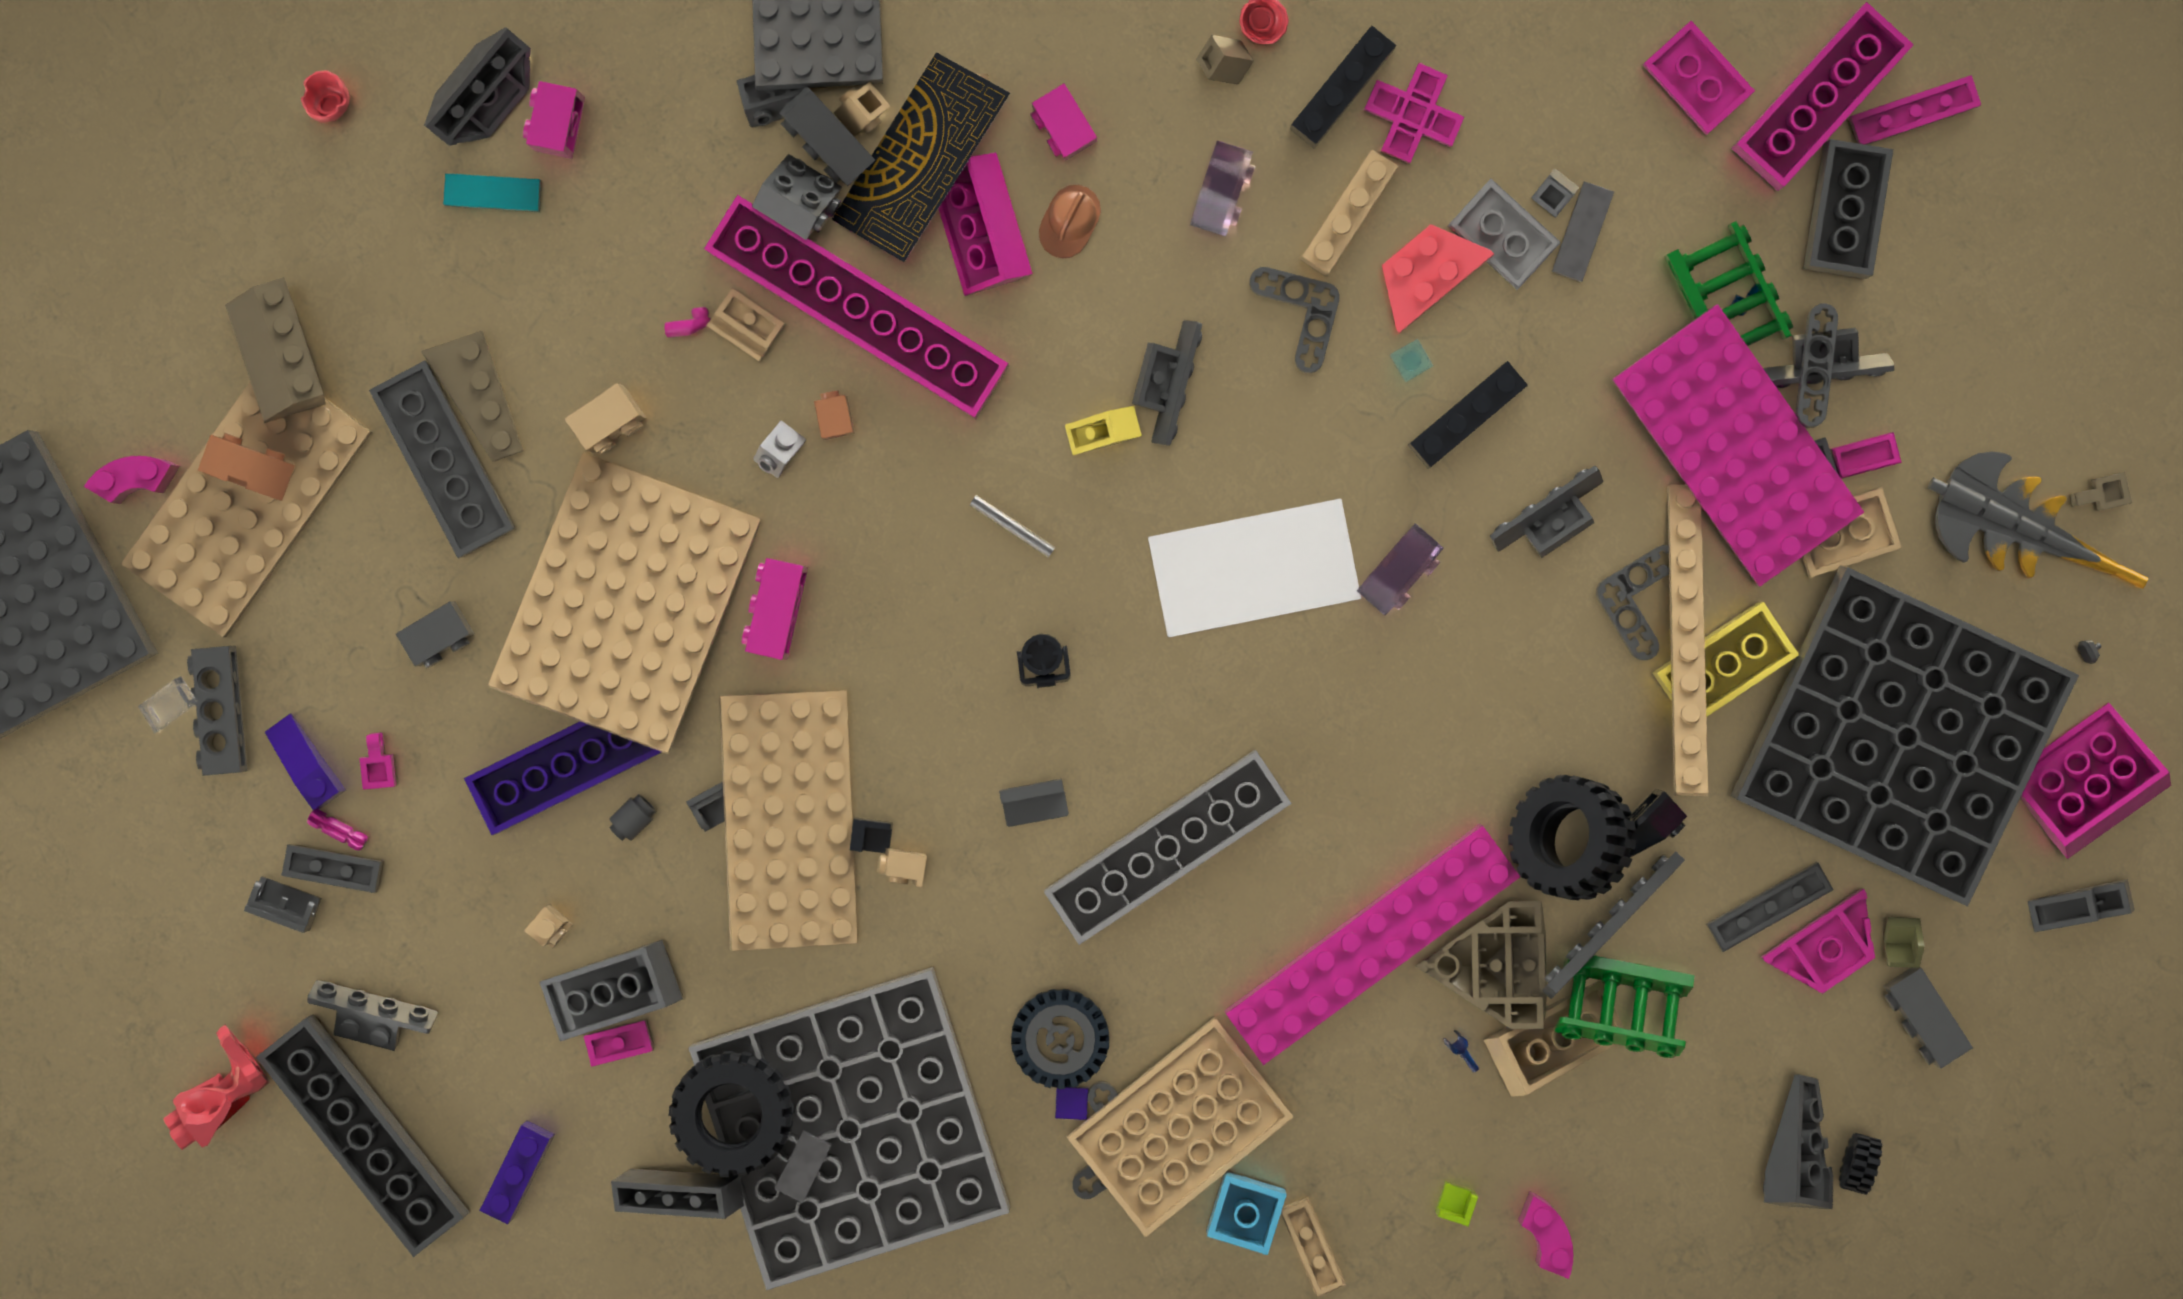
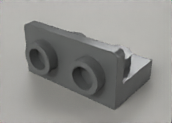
M755 75L736 80L750 127L765 126L773 121L783 119L779 112L804 89L757 91Z

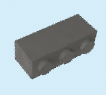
M805 87L779 112L785 119L781 125L793 138L797 134L800 135L806 142L802 148L814 160L820 157L825 162L827 167L824 171L835 183L841 180L849 186L875 161L869 152L808 87Z
M1921 967L1910 968L1883 985L1888 994L1884 995L1887 1003L1894 1012L1899 1009L1905 1018L1901 1023L1911 1038L1916 1036L1922 1047L1919 1048V1052L1928 1065L1934 1063L1935 1066L1942 1069L1973 1049L1971 1043Z

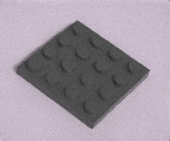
M752 0L755 87L757 91L866 85L868 82L883 84L880 0Z

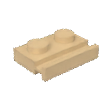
M731 288L714 313L715 315L706 325L760 362L785 326V323Z

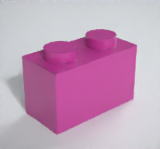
M1065 83L1032 102L1034 111L1030 115L1038 129L1041 130L1045 127L1051 138L1046 142L1055 157L1062 155L1066 161L1097 142V136Z

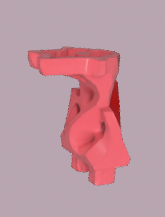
M226 1024L216 1034L231 1064L230 1073L224 1079L219 1073L188 1091L180 1092L172 1100L176 1110L163 1118L165 1124L170 1129L171 1138L181 1150L194 1141H197L201 1147L208 1146L216 1130L249 1101L252 1094L270 1083L248 1049L236 1038Z

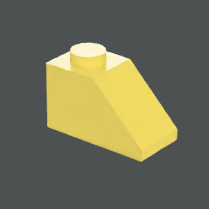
M1134 406L1106 411L1065 425L1073 455L1119 444L1142 436Z

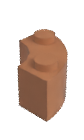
M224 433L223 438L210 435L198 471L223 481L243 486L245 489L280 501L283 500L295 465L284 461L285 454L268 448L265 453L241 445L243 439L228 433Z

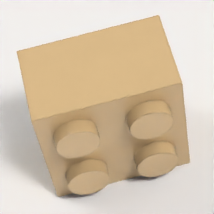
M616 383L567 416L565 421L586 451L604 454L617 445L615 442L616 438L622 434H626L628 437L643 427L641 422L646 419V416L627 388Z

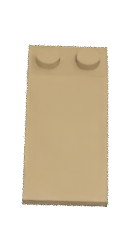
M1601 981L1585 987L1581 1020L1599 1024L1604 986ZM1571 995L1546 1007L1544 1029H1510L1505 1027L1484 1039L1511 1097L1528 1095L1616 1045L1603 1046L1594 1043L1592 1039L1582 1037L1577 1040L1563 1037L1562 1033L1555 1032V1025L1559 1018L1568 1017ZM1614 1008L1612 1026L1624 1028Z

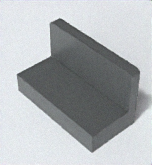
M1062 778L999 791L1008 827L1065 817L1069 814Z

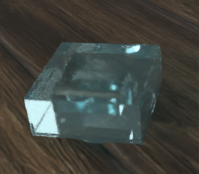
M1418 339L1389 355L1405 383L1433 367Z

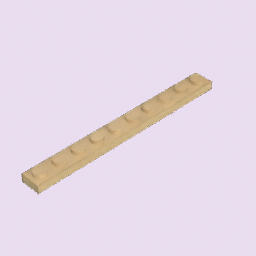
M1669 484L1667 488L1674 796H1707L1708 759L1701 505L1687 485Z

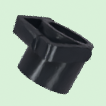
M1041 633L1034 635L1025 642L1022 651H1017L1020 681L1023 686L1051 687L1056 686V683L1067 682L1071 678L1067 645L1061 646L1055 637ZM1064 656L1066 674H1050L1059 667ZM1024 666L1038 676L1025 679Z

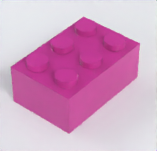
M766 558L765 564L759 563L755 579L756 582H760L758 595L752 594L748 613L753 614L751 625H745L741 644L746 645L745 652L780 660L788 659L808 567Z

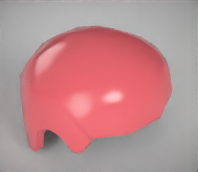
M1249 0L1241 9L1239 22L1242 33L1250 41L1256 44H1273L1286 33L1289 19L1285 7L1278 0Z
M328 70L316 71L304 80L305 93L301 98V102L309 117L320 123L337 121L347 111L350 103V94L343 80Z

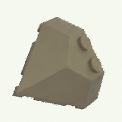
M1542 901L1507 902L1490 916L1481 920L1442 947L1435 954L1423 960L1416 967L1484 1012H1487L1510 1029H1544L1547 995L1542 990L1547 985V981L1544 979L1547 976L1546 931Z

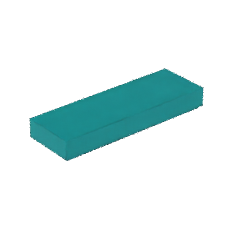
M445 173L444 206L540 212V179Z

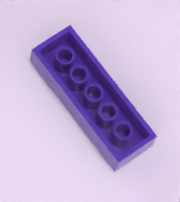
M578 722L465 777L464 780L491 835H495L663 752L586 723Z

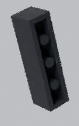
M1371 25L1294 120L1290 130L1315 149L1393 53L1396 44Z
M1508 361L1505 362L1408 444L1409 448L1427 469L1431 468L1527 387L1528 384Z

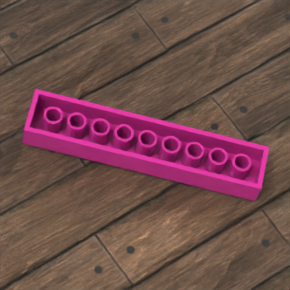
M736 196L704 247L708 253L977 419L1007 371L1009 363L810 239H803L753 208V204L741 196Z
M1478 824L1228 1007L1225 1013L1261 1063L1265 1065L1520 878V875L1484 826Z

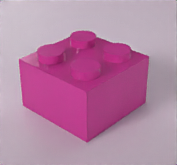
M539 81L538 88H533L530 96L529 106L533 107L531 120H526L523 129V138L527 139L526 144L536 152L573 159L585 96L575 88Z

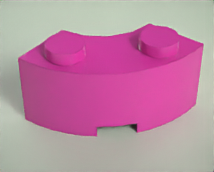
M148 456L123 457L101 467L89 478L84 487L110 503L121 504L128 495L138 490L147 489L157 493H164L180 466L164 459Z
M1529 1191L1518 1221L1521 1226L1532 1232L1535 1236L1538 1248L1535 1261L1540 1268L1569 1279L1574 1256L1570 1233L1557 1211L1545 1199Z

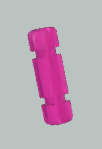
M319 809L313 810L307 820L308 825L316 829L321 828V832L342 843L347 842L349 847L357 851L362 850L368 839L367 835L358 830L354 832L352 827L332 816L326 817L327 814Z

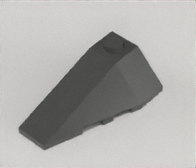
M1794 1075L1765 1170V1182L1763 1184L1764 1203L1788 1207L1833 1209L1832 1167H1826L1824 1149H1828L1829 1145L1828 1139L1823 1138L1821 1134L1820 1122L1823 1120L1824 1113L1817 1078Z

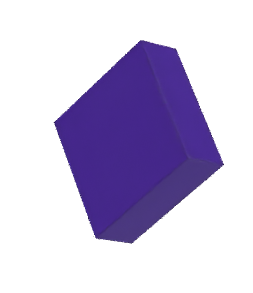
M1088 1087L1057 1088L1055 1118L1087 1120Z

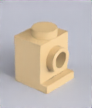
M886 848L885 855L879 856L877 873L890 876L889 882L908 884V879H912L913 885L922 887L927 856L918 852Z
M551 904L543 907L524 931L542 947L549 945L553 949L574 924Z

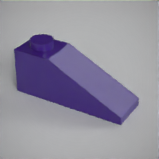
M291 713L265 731L293 783L312 810L321 809L346 791Z

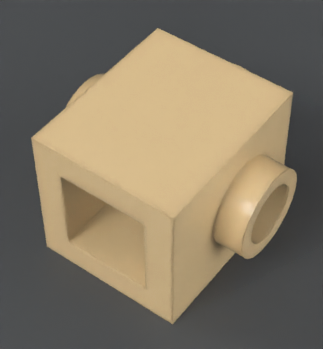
M868 82L858 91L853 87L840 97L839 100L842 105L833 113L853 136H856L863 129L868 134L882 122L878 117L890 105L873 84Z

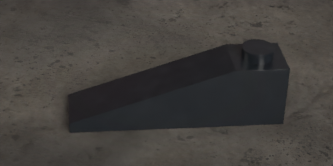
M1655 789L1628 817L1630 821L1635 822L1636 832L1632 833V839L1636 840L1635 850L1631 849L1629 858L1665 840L1668 836L1674 838L1685 827L1682 821L1687 815L1665 791Z

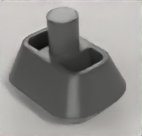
M2092 640L2080 641L2078 650L2084 662L2089 664L2096 663L2100 656L2098 650L2101 648V644H2094Z

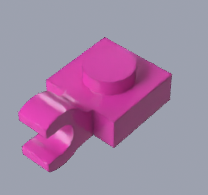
M383 733L366 735L369 757L359 758L363 790L395 787L393 754L384 755Z

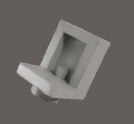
M780 421L759 446L753 460L758 463V466L764 472L771 473L778 478L786 465L804 445L806 439L783 421Z

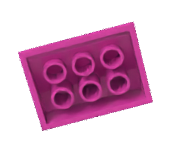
M2108 703L2043 749L2020 798L2051 841L2069 859L2171 786L2170 772L2112 705Z

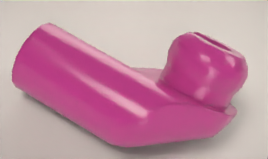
M706 307L693 308L691 311L693 319L666 322L664 326L666 336L668 338L689 336L707 327L706 325L711 320V318H708L709 310Z

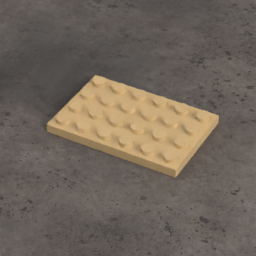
M1214 1017L1066 1136V1138L1143 1235L1147 1237L1294 1116Z

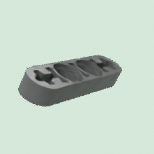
M1826 303L1812 308L1808 313L1795 411L1799 422L1806 428H1814L1820 425L1827 415L1838 313L1832 305ZM1822 310L1826 311V317L1831 318V322H1827L1823 328V334L1830 333L1829 337L1824 335L1812 336V331L1817 333L1820 328V321L1815 320L1814 316L1819 315ZM1820 341L1826 345L1827 355L1825 358L1817 359L1812 356L1810 352L1812 343ZM1817 373L1822 376L1824 384L1820 390L1814 391L1807 386L1806 379L1809 374ZM1804 394L1811 397L1822 396V401L1818 399L1814 401V411L1819 412V416L1813 418L1812 422L1808 421V416L1803 414V410L1810 407L1811 398L1804 399Z

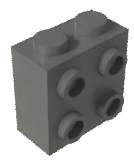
M788 154L763 182L752 207L807 240L814 230L819 233L828 217H832L841 204L837 197L842 186L835 183L828 176L822 175L809 167L802 160Z

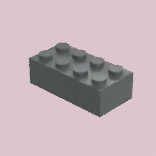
M1833 139L1823 144L1803 269L1862 279L1873 276L1894 149Z

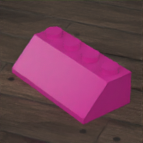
M997 153L971 156L938 208L964 296L1012 283L1033 274Z

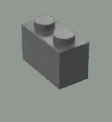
M455 601L446 603L396 633L414 666H422L424 664L426 669L440 662L443 659L440 654L450 648L453 652H456L470 643L467 638L474 635L473 630Z

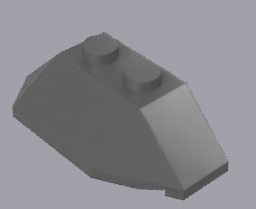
M506 27L477 43L435 93L424 126L449 146L489 138L529 90V57L531 48Z

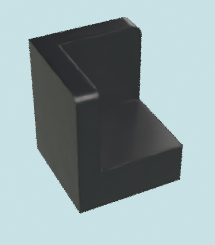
M855 817L853 819L850 851L885 853L886 848H890L893 822Z

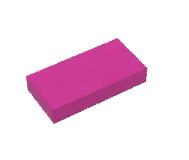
M1894 432L1830 449L1837 473L1841 479L1902 463Z

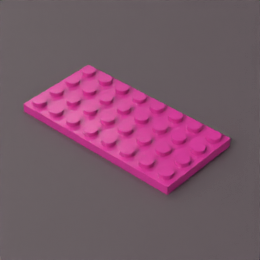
M1718 304L1612 378V381L1759 587L1864 513L1861 506L1806 428L1799 422L1794 411Z

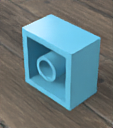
M1227 1171L1223 1175L1206 1229L1207 1237L1268 1255L1287 1196L1286 1190Z

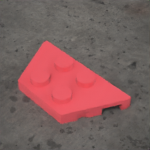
M1430 224L1382 264L1397 331L1401 333L1495 254L1485 247Z

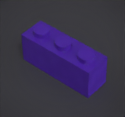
M528 1120L520 1126L479 1211L505 1224H509L514 1219L555 1136L554 1133Z

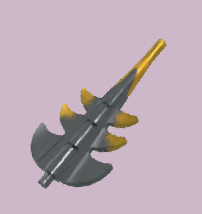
M1993 451L1978 453L1962 461L1954 469L1946 483L1934 477L1929 482L1928 489L1940 494L1935 514V526L1938 537L1946 550L1963 563L1968 561L1970 542L1975 533L1980 530L1985 532L1983 540L1985 553L1991 564L1998 571L2004 569L2006 552L2009 546L2016 542L2019 543L2018 560L2027 578H2032L2035 575L2036 563L2043 551L2114 575L2142 589L2147 584L2148 577L2118 564L2055 525L2057 513L2067 500L2065 496L2051 498L2040 504L2034 512L2030 510L2029 499L2036 486L2042 482L2040 477H2028L2017 480L2006 487L2003 492L1999 491L1997 488L1998 478L2004 466L2012 460L2010 455Z

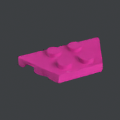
M1861 888L1762 955V960L1818 992L1825 993L1875 959L1874 945L1871 941L1870 918H1868L1866 904L1867 893Z

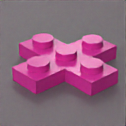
M1418 63L1406 92L1376 80L1364 111L1392 122V126L1381 149L1382 153L1410 164L1422 135L1452 147L1464 116L1436 105L1448 76L1447 74Z

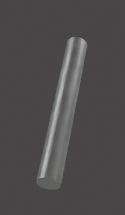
M978 495L970 503L971 507L1048 558L1055 549V546Z

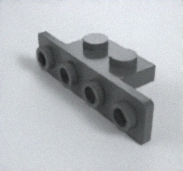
M1183 321L1176 349L1148 342L1132 404L1159 412L1151 440L1152 443L1170 446L1177 434L1179 412L1186 400L1185 389L1188 379L1194 370V355L1196 348L1202 340V323Z
M1856 328L1837 330L1831 379L1849 380L1859 375L1881 376L1885 372L1894 371V363L1888 353L1859 356V337ZM1823 332L1812 333V336L1824 335L1829 337L1830 333L1823 334ZM1805 334L1792 335V365L1763 368L1777 388H1785L1793 383H1799ZM1817 341L1811 344L1810 352L1813 357L1823 359L1827 355V347L1823 342ZM1811 373L1807 376L1806 383L1817 384L1822 382L1823 378L1817 373Z
M1597 466L1580 471L1572 481L1563 487L1554 488L1545 499L1537 504L1527 506L1512 521L1500 524L1494 533L1490 535L1498 552L1525 535L1541 558H1543L1594 524L1593 517L1579 498L1603 483Z
M320 980L315 981L307 998V1003L337 1011L334 1036L395 1051L398 1045L401 1027L429 1034L438 1014L436 1010L424 1006L413 1005L393 998L382 997L363 990H355Z

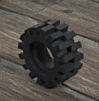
M1853 1133L1852 1138L1848 1141V1147L1846 1146L1845 1157L1842 1159L1843 1165L1840 1167L1839 1186L1841 1188L1864 1195L1871 1191V1186L1875 1183V1176L1877 1177L1878 1166L1881 1163L1882 1143L1880 1139Z

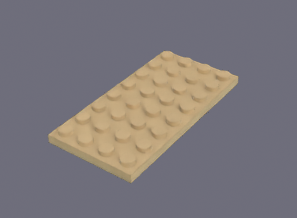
M250 381L212 435L223 438L224 433H228L243 439L241 445L265 453L268 448L285 454L284 461L295 465L283 500L280 501L245 489L243 486L229 481L226 482L198 471L207 446L206 443L126 555L121 565L222 637H227L372 432L327 399H325V405L264 423Z
M847 691L719 696L730 950L741 951L858 943L854 851H850L853 825Z

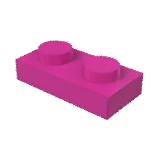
M646 1019L584 1035L591 1067L654 1050Z

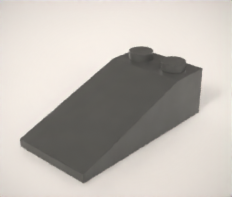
M663 940L539 982L560 1041L668 1007L683 999Z

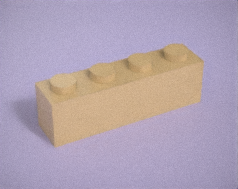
M1371 149L1300 260L1327 277L1398 166Z

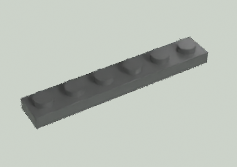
M1677 852L1670 858L1663 855L1651 867L1655 873L1647 881L1642 877L1630 889L1634 895L1627 902L1621 898L1609 911L1613 917L1605 925L1599 921L1587 934L1591 940L1584 947L1578 943L1567 954L1566 958L1570 960L1563 969L1557 965L1544 978L1548 984L1542 991L1552 999L1675 872L1685 859Z

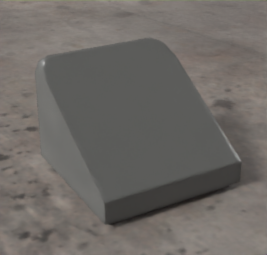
M1553 169L1531 198L1554 217H1557L1575 195L1579 187L1560 171Z

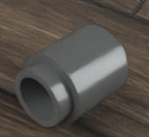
M638 794L635 798L630 797L609 818L612 822L609 828L620 840L623 841L625 838H628L632 841L653 820L652 816L657 811L642 795Z

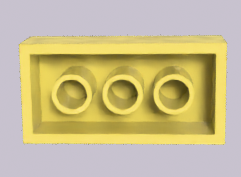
M1764 602L1755 603L1705 637L1706 717L1799 656ZM1670 660L1652 673L1672 702Z

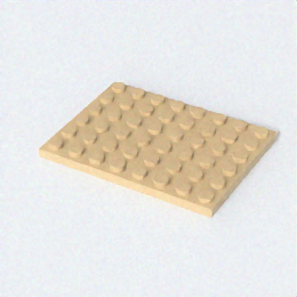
M582 453L488 683L489 688L669 754L761 519Z

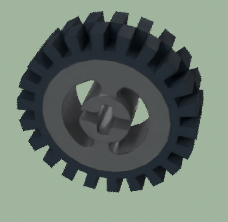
M1051 989L1044 993L1041 992L1031 1000H1028L1018 1012L1012 1027V1052L1022 1072L1037 1084H1043L1044 1087L1073 1088L1079 1086L1082 1082L1090 1080L1100 1070L1103 1062H1105L1109 1049L1108 1025L1102 1011L1090 998L1069 989ZM1059 1016L1068 1017L1077 1022L1084 1035V1041L1079 1050L1073 1048L1075 1042L1073 1032L1066 1037L1067 1044L1065 1046L1058 1043L1052 1048V1052L1055 1054H1066L1068 1059L1065 1061L1049 1059L1041 1052L1037 1044V1034L1040 1028L1047 1029V1046L1055 1040V1032L1058 1031L1059 1034H1063L1069 1029V1026L1066 1024H1055L1052 1021L1054 1017Z

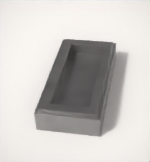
M803 1130L774 1189L803 1203L832 1144Z

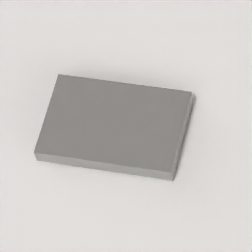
M1492 179L1482 187L1447 226L1457 236L1491 250L1495 255L1486 262L1516 290L1524 284L1561 243Z

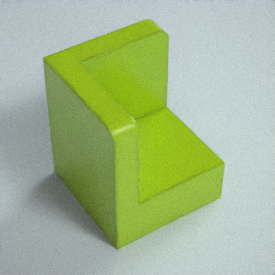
M1445 1181L1435 1212L1440 1218L1469 1227L1478 1195L1473 1190Z

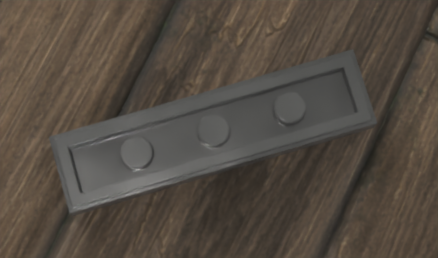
M1815 862L1708 922L1706 925L1721 951L1725 952L1834 889L1820 864Z

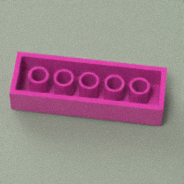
M1866 2L1851 16L1731 149L1779 191L1795 176L1914 44Z

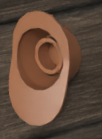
M1081 185L1066 186L1059 190L1052 199L1039 228L1040 242L1044 250L1052 256L1058 258L1073 257L1080 253L1087 244L1101 213L1100 201L1089 188Z

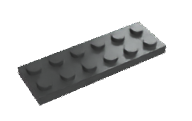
M424 360L369 390L457 558H461L515 529L427 361Z

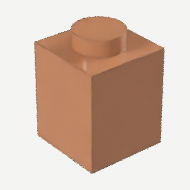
M839 391L820 394L821 400L814 401L821 438L827 440L855 434L847 396H840Z

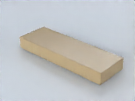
M1305 1197L1284 1206L1281 1216L1316 1296L1320 1297L1345 1286L1346 1283L1309 1198Z

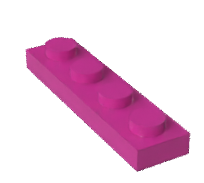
M1972 75L1852 115L1849 117V121L1856 142L1868 145L1981 106V102Z

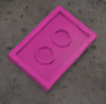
M1692 21L1685 25L1643 64L1646 70L1705 135L1711 132L1755 92Z

